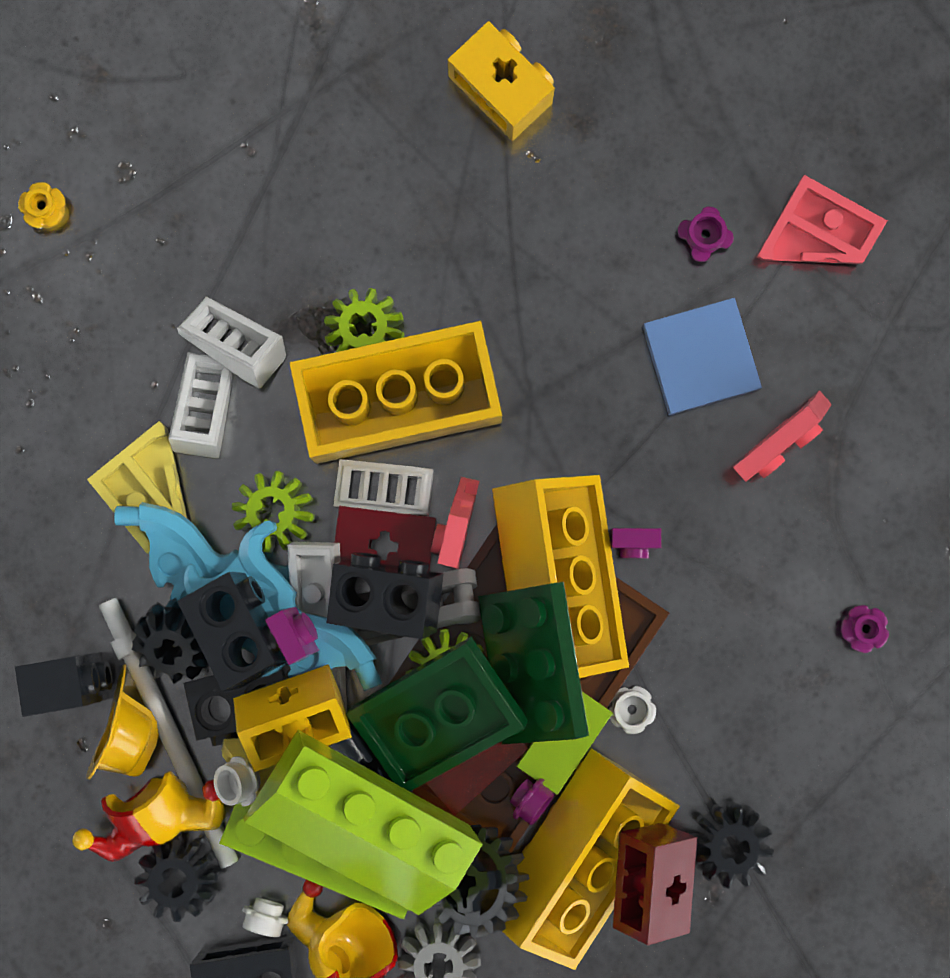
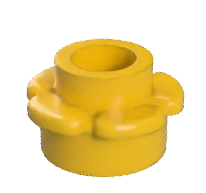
M38 182L32 184L28 192L21 194L18 208L24 214L23 220L29 226L34 228H50L57 225L63 219L65 214V198L59 189H52L48 183ZM44 201L46 204L45 208L38 209V203Z

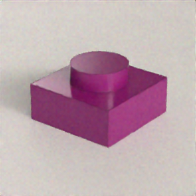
M612 528L608 530L611 549H620V558H649V549L661 548V528Z
M296 607L281 610L265 619L288 665L304 660L319 651L315 640L318 639V634L314 624L304 612L300 614Z

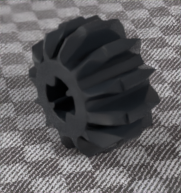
M177 598L170 600L166 606L157 602L149 608L144 617H140L134 627L136 637L132 641L133 646L131 649L142 654L139 658V667L152 666L155 669L154 680L165 673L169 675L173 684L181 681L184 675L193 680L199 676L206 665H209L177 602Z
M733 802L731 804L727 817L720 805H713L712 814L715 818L714 821L710 823L701 815L696 819V822L705 830L704 834H690L697 837V846L702 847L696 850L695 865L705 864L702 875L708 881L719 875L720 884L723 888L729 889L735 875L740 883L747 887L751 884L748 874L749 870L753 869L760 875L766 874V868L758 859L759 857L769 858L774 855V850L770 846L761 844L772 835V832L767 826L757 827L760 815L754 810L747 812L743 816V809L739 803ZM730 835L741 841V845L735 844L738 851L732 855L721 849V845L727 847L724 839Z
M177 835L170 841L169 846L166 843L152 846L153 855L145 854L140 858L138 863L146 872L135 877L134 884L139 887H148L149 889L140 897V904H148L153 899L158 903L154 909L153 915L155 918H161L168 908H170L171 917L174 922H180L184 918L186 910L196 917L203 911L202 901L212 902L217 893L209 884L217 882L221 874L220 871L215 869H206V866L216 858L213 852H208L203 857L197 854L201 847V840L194 839L185 849L182 835ZM181 870L187 879L183 883L179 882L174 886L170 882L169 877L173 872L176 874Z

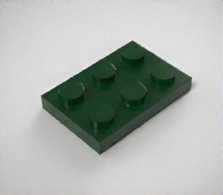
M564 582L478 596L488 662L528 719L525 728L501 741L502 745L573 740L589 736Z
M472 637L465 639L354 704L346 713L393 783L409 792L523 730L528 722V719Z

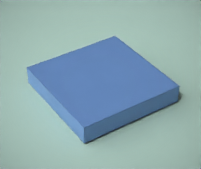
M735 298L643 324L642 328L669 416L755 392L762 388Z

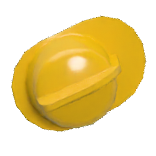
M123 665L121 668L107 726L91 760L86 779L90 780L97 769L133 777L140 776L144 772L156 747L159 733L154 715L150 709L123 692L126 665Z

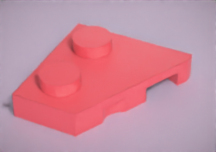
M803 175L756 257L763 261L862 264L888 220L810 177Z
M819 390L808 399L807 404L790 418L785 419L743 455L733 468L745 482L756 473H759L763 479L766 478L785 461L781 455L783 451L793 443H796L801 449L823 431L818 423L831 407L830 401Z
M461 477L448 516L447 525L437 523L431 552L432 554L439 555L437 564L452 569H459L480 482L478 480Z

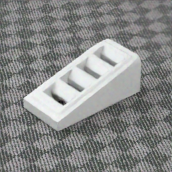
M207 296L177 328L179 335L241 379L257 388H261L286 358L282 336ZM213 318L218 320L208 333L203 332V329ZM229 329L233 331L224 342L220 341ZM245 340L249 342L241 352L237 350Z
M187 353L168 439L171 449L176 453L219 458L234 373L209 355ZM196 373L221 376L220 383L195 379ZM192 392L217 395L216 400L192 397ZM189 411L213 414L212 420L189 416ZM186 430L209 433V435H208V434L195 433V432H188V431H186Z
M339 459L333 506L428 517L434 470L413 466ZM352 471L361 472L358 499L349 498ZM371 474L380 475L376 501L367 500ZM389 476L398 477L395 503L386 502ZM408 478L417 479L414 505L405 504Z

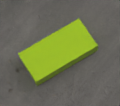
M583 691L582 695L589 736L573 740L532 742L516 764L519 769L536 781L540 778L544 779L543 785L556 795L559 794L613 714V712Z

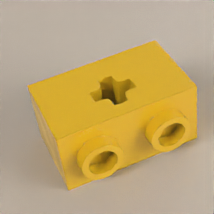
M488 21L447 59L448 77L513 141L552 105L555 91L554 81L550 73L540 63L534 62L531 64L520 53L521 47L510 32L506 29L498 31ZM497 74L503 78L500 82L496 81ZM509 75H511V76H512V83H510V82H509L508 80H506L505 78H507Z
M329 664L233 698L237 735L254 772L276 765L297 730L327 746L352 737L345 704Z

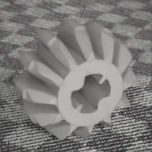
M438 917L434 919L433 932L429 933L426 926L420 922L415 925L414 930L418 940L411 937L403 938L401 947L408 954L402 955L397 959V968L409 971L403 978H477L470 970L481 965L480 955L470 953L476 945V939L470 935L458 940L460 935L454 933V924H452L449 932H444L443 924L439 921L440 918ZM435 953L444 954V970L434 969V962L432 960Z

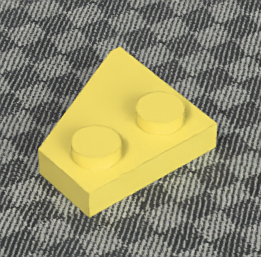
M158 421L87 479L114 513L116 506L139 507L142 502L166 507L187 518L173 450L168 439V428L161 421ZM125 526L144 551L149 554L150 542L145 531H140V526Z

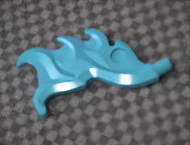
M142 502L139 507L116 506L115 525L140 526V531H145L150 542L149 569L157 587H164L167 582L174 585L170 600L174 598L180 600L187 596L184 586V574L189 564L196 566L199 577L213 578L227 569L239 555V551L235 549L228 554L215 552L191 521L182 514L166 507ZM271 563L289 582V566Z
M264 521L247 532L240 543L239 555L227 569L213 578L199 577L196 566L189 564L184 574V586L187 595L227 572L246 573L247 577H253L261 587L265 596V603L261 605L268 618L281 610L292 607L297 608L295 601L297 592L266 559L262 552L264 538L277 530L276 523L274 521ZM227 593L220 601V612L228 620L234 613L235 603L231 595ZM305 613L316 628L318 639L315 640L319 651L304 660L289 665L291 668L290 672H288L289 678L329 664L330 669L345 666L349 670L354 669L364 692L382 684L373 660L377 658L366 642L351 627L326 623L327 617ZM248 638L243 643L242 649L253 653L255 661L258 654L257 645L251 638ZM288 663L281 665L262 677L270 676L280 671Z

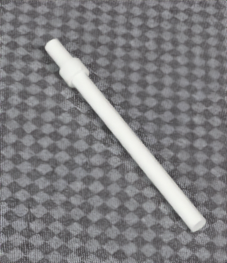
M117 598L99 605V608L114 638L111 646L118 660L124 659L145 707L150 709L157 721L159 737L179 780L185 783L189 795L205 799L202 792V787L204 786L202 779L154 680L149 666L139 667V658L142 654L131 650L133 646L132 641L136 634L134 631L132 632ZM223 824L218 829L204 831L221 869L239 860L234 849L219 844L225 830Z

